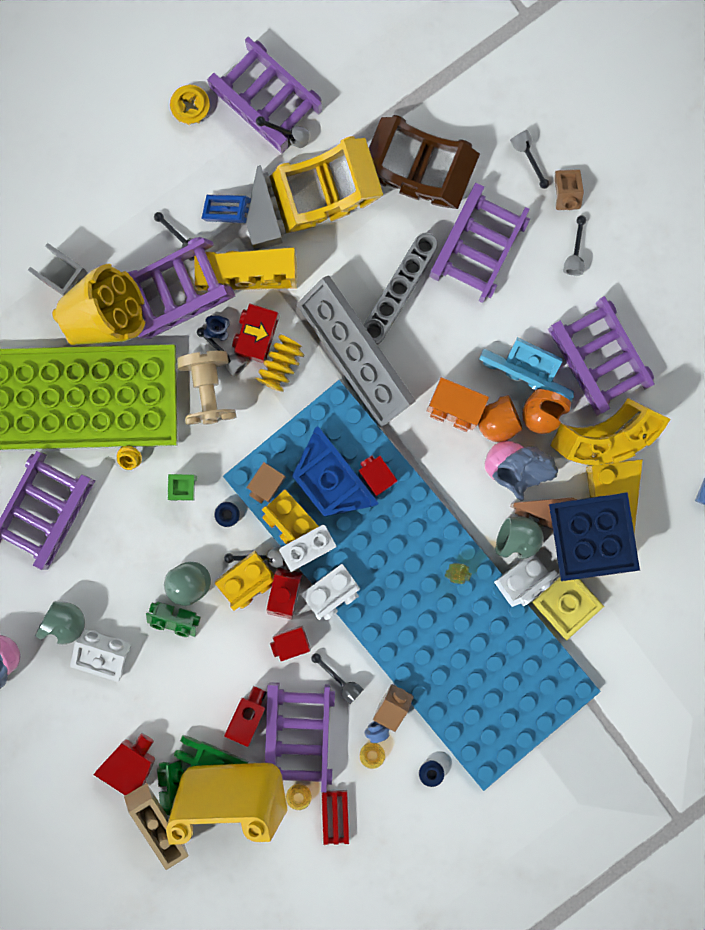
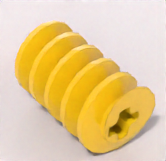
M279 334L278 338L283 344L274 343L273 347L277 352L271 351L268 353V356L273 361L264 360L263 364L268 370L259 369L258 373L262 379H255L273 390L284 392L280 383H289L285 374L295 373L290 368V365L299 366V362L295 357H304V354L300 350L302 347L300 344Z

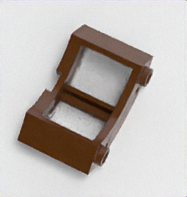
M398 115L381 117L369 146L380 185L384 187L388 185L392 188L400 189L399 194L419 201V198L431 200L432 205L452 209L459 208L480 156V153L472 148L473 145L470 142L462 139L453 141L428 134L407 124L406 120Z

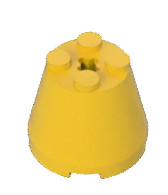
M104 264L91 270L58 301L52 315L71 345L123 342L137 337L143 331L145 321L142 319L141 305L145 303L138 285L126 271L120 272L112 267L111 264Z

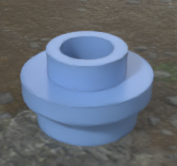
M374 721L368 725L364 733L371 743H379L389 737L390 729Z

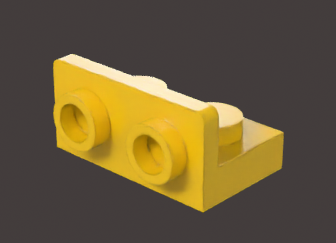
M286 489L261 509L265 513L262 516L264 521L271 528L275 525L282 532L279 537L286 545L319 527Z
M253 551L216 579L215 585L228 599L231 609L235 611L239 607L243 609L248 606L253 600L252 597L260 592L262 594L272 587L274 573L257 552Z

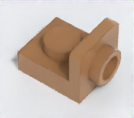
M555 171L556 210L580 209L584 194L581 171Z

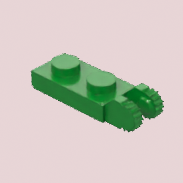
M182 735L180 741L198 750L195 757L182 750H176L174 753L177 759L191 764V767L249 763L245 759L186 735Z

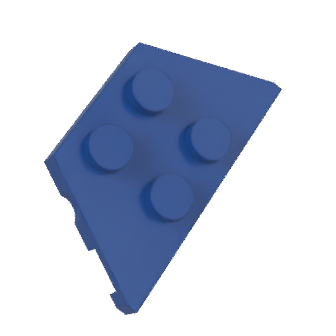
M317 426L292 477L324 517L378 505V501Z

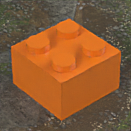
M441 377L426 411L431 413V418L440 422L449 420L454 423L453 427L467 432L469 429L473 430L478 425L489 397Z

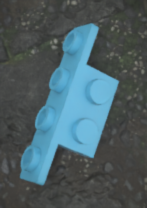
M517 337L507 359L486 349H483L479 359L483 361L486 367L505 371V374L511 379L526 381L535 390L553 391L568 398L571 402L574 398L573 390L553 381L563 359Z

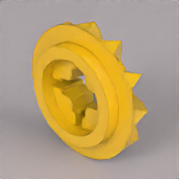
M184 85L178 88L170 100V109L174 117L179 122L188 125L200 123L204 117H207L210 108L208 95L202 88L196 85ZM192 100H195L194 104L197 110L190 108L186 111L184 102L191 103Z

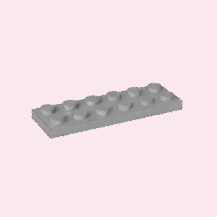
M329 275L323 277L296 305L380 427H383L416 401Z

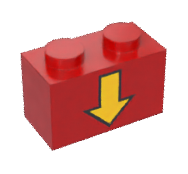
M249 304L247 310L243 309L239 321L243 325L240 334H235L232 347L235 348V354L260 363L267 360L280 318L279 313L253 304Z

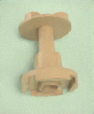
M207 351V354L201 355L200 352L178 357V369L180 371L192 372L194 388H199L202 412L185 416L186 425L201 423V420L203 425L218 423L220 417L222 420L237 418L235 409L217 410L214 386L219 385L217 367L229 363L227 352Z

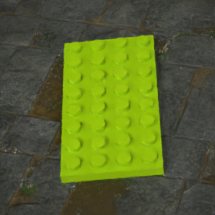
M175 344L0 349V450L178 446Z

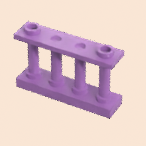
M247 37L245 43L249 52L225 77L222 76L220 78L213 73L207 81L210 89L282 154L289 147L288 135L266 126H258L256 118L263 116L266 121H269L268 117L294 92L303 102L280 126L290 130L311 108L319 115L322 112V100L315 91H308L266 53L267 49L258 40L254 42L250 37ZM258 59L267 69L244 93L238 95L232 89V84ZM275 75L285 86L262 110L258 109L256 111L250 106L251 100Z
M475 182L429 277L439 281L441 275L445 277L449 275L483 292L479 299V302L483 303L486 297L491 299L497 287L493 282L519 230L525 231L530 221V218L526 217L530 209L525 207L521 216H518L486 200V196L482 195L484 186ZM481 208L516 225L510 238L475 222L474 218L471 217L474 209L479 210ZM470 230L504 247L499 260L463 244V240L460 239L463 231L468 232ZM452 253H461L493 269L494 271L488 283L452 266V262L449 261Z
M202 237L194 238L188 242V246L139 271L133 270L128 272L138 285L145 303L141 305L145 326L139 335L140 338L151 339L236 297L232 287L222 285L217 281L205 253V250L214 246L211 240ZM195 255L209 286L208 292L201 296L196 294L183 261ZM173 266L187 296L186 303L179 307L174 304L162 272ZM150 278H153L165 306V314L159 317L153 316L140 283Z
M605 296L596 302L598 310L568 326L566 324L563 325L560 320L548 328L549 333L596 416L610 409L608 405L610 400L633 387L642 384L645 390L655 385L651 369L648 366H644L615 315L617 311L614 304L610 300L607 301ZM602 318L605 319L611 330L610 332L581 348L579 346L575 347L571 340L573 334ZM617 340L623 351L622 354L593 370L587 368L583 361L585 356ZM626 362L630 363L636 375L607 391H600L596 384L597 378Z
M36 451L26 461L25 467L27 469L0 517V542L4 539L34 555L33 558L36 560L33 566L40 570H48L96 480L82 474L80 478L74 479L44 463L47 454ZM38 471L70 487L72 493L68 500L61 501L31 485ZM28 494L57 509L60 515L56 523L52 522L50 524L20 508L19 506L25 495ZM14 516L44 531L47 536L44 545L37 546L7 530Z
M269 682L267 691L265 763H272L277 766V757H281L282 754L322 756V771L281 770V767L278 768L281 771L282 780L321 782V792H326L327 785H332V769H327L329 707H334L335 691H330V684H325L324 693L284 692V689H279L280 683ZM284 702L324 704V718H283V715H278L279 705H283ZM283 728L323 730V745L282 744V741H278V731H282Z

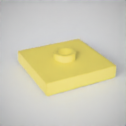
M560 576L549 588L532 601L533 605L566 641L604 607L580 579L561 581Z

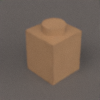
M263 462L246 487L251 490L249 496L261 504L264 500L270 503L287 477Z
M391 684L379 703L373 720L396 732L408 713L414 696Z

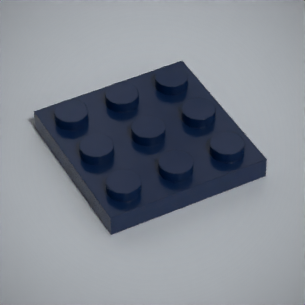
M628 492L549 504L561 581L640 571Z

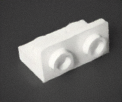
M321 525L281 547L279 551L292 572L336 548L337 545L326 526Z
M535 554L529 558L522 559L495 580L494 583L512 607L520 603L525 606L536 598L534 596L536 591L540 590L542 592L553 584L551 579L558 574L555 570L548 572Z
M341 564L304 591L301 596L315 613L318 620L322 617L328 620L338 612L336 609L338 605L343 602L348 605L359 597L357 591L360 590V587L344 565Z
M84 630L75 641L70 667L119 682L122 677L126 656L131 649V644L119 638L101 635L96 631Z

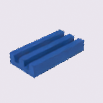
M206 195L201 219L208 222L246 223L247 218L244 217V214L249 211L246 205L250 204L251 198L236 195ZM211 202L239 203V207L211 206ZM209 212L237 213V215L209 214Z

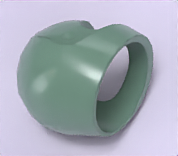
M522 516L508 517L503 522L497 536L496 554L506 558L517 552L519 559L534 556L543 545L542 529L531 518Z
M182 563L167 573L164 581L165 593L175 604L183 606L192 605L207 594L211 585L210 574L200 563Z
M53 601L35 636L42 640L47 635L52 634L57 637V644L72 643L84 631V614L74 604Z

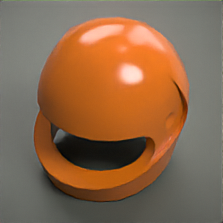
M536 389L526 400L522 408L523 421L527 428L535 433H551L561 425L559 421L560 416L570 411L571 401L556 392Z
M509 395L501 396L498 401L486 405L478 423L482 435L493 442L507 441L523 429L516 408Z

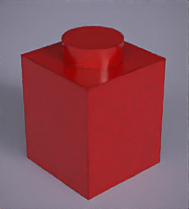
M372 455L360 463L363 468L359 470V473L375 496H378L397 483V479L381 456L375 459Z
M303 625L274 635L272 637L274 642L270 643L274 657L279 656L281 662L311 651Z

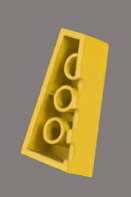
M294 247L244 252L228 251L220 254L205 252L218 283L232 287L233 290L297 289V258ZM194 256L195 287L198 291H208V283L196 256Z
M643 459L586 467L590 498L628 492L635 534Z

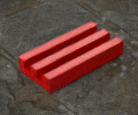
M347 790L322 792L323 845L333 843L334 845H339V843L349 844ZM337 796H342L344 837H339ZM327 797H332L333 837L328 835Z

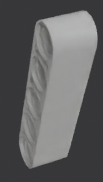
M422 233L416 237L364 323L366 330L373 326L380 329L381 334L373 338L376 344L381 343L435 254L437 240L430 233ZM422 242H427L431 245L432 249L424 252L419 249L418 245ZM409 263H415L419 270L416 273H410L406 270L405 266ZM397 284L405 286L406 292L398 295L392 288ZM388 305L393 308L394 312L390 316H384L380 313V308Z

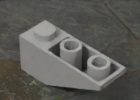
M261 165L257 166L251 201L248 207L249 211L246 216V225L254 251L283 243L281 235L286 234L282 219L277 220L275 216V211L279 210L275 196L270 197L268 188L272 187L268 172L263 173Z

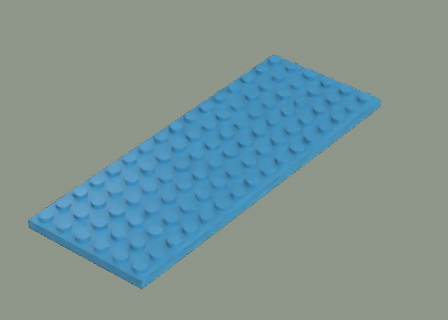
M340 380L223 475L224 479L281 547L286 545L279 537L282 532L276 525L271 528L262 518L265 513L261 509L267 506L269 502L264 500L262 504L249 496L251 490L246 487L263 462L287 477L271 501L286 489L319 527L321 525L326 526L337 545L336 548L299 567V569L311 584L314 585L341 564L344 565L360 587V590L357 591L359 597L348 605L345 602L336 607L338 610L336 614L398 688L414 696L411 703L483 791L601 692L528 604L523 606L520 603L513 607L509 604L494 583L503 574ZM317 426L378 501V505L324 517L292 477ZM372 455L375 459L381 456L397 479V483L378 496L374 495L359 473V470L363 468L360 463Z

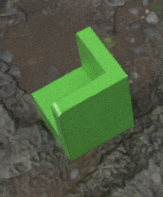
M168 474V500L195 501V481H197V476Z

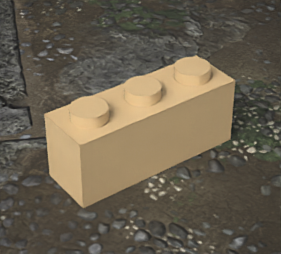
M147 783L124 796L128 813L165 870H168L189 856L185 844L169 845L166 833L169 817Z

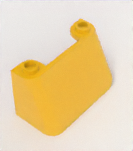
M272 763L192 766L186 769L181 776L166 828L169 845L187 843L193 835L192 824L241 823L242 831L247 839L253 842H270L288 811L280 769Z

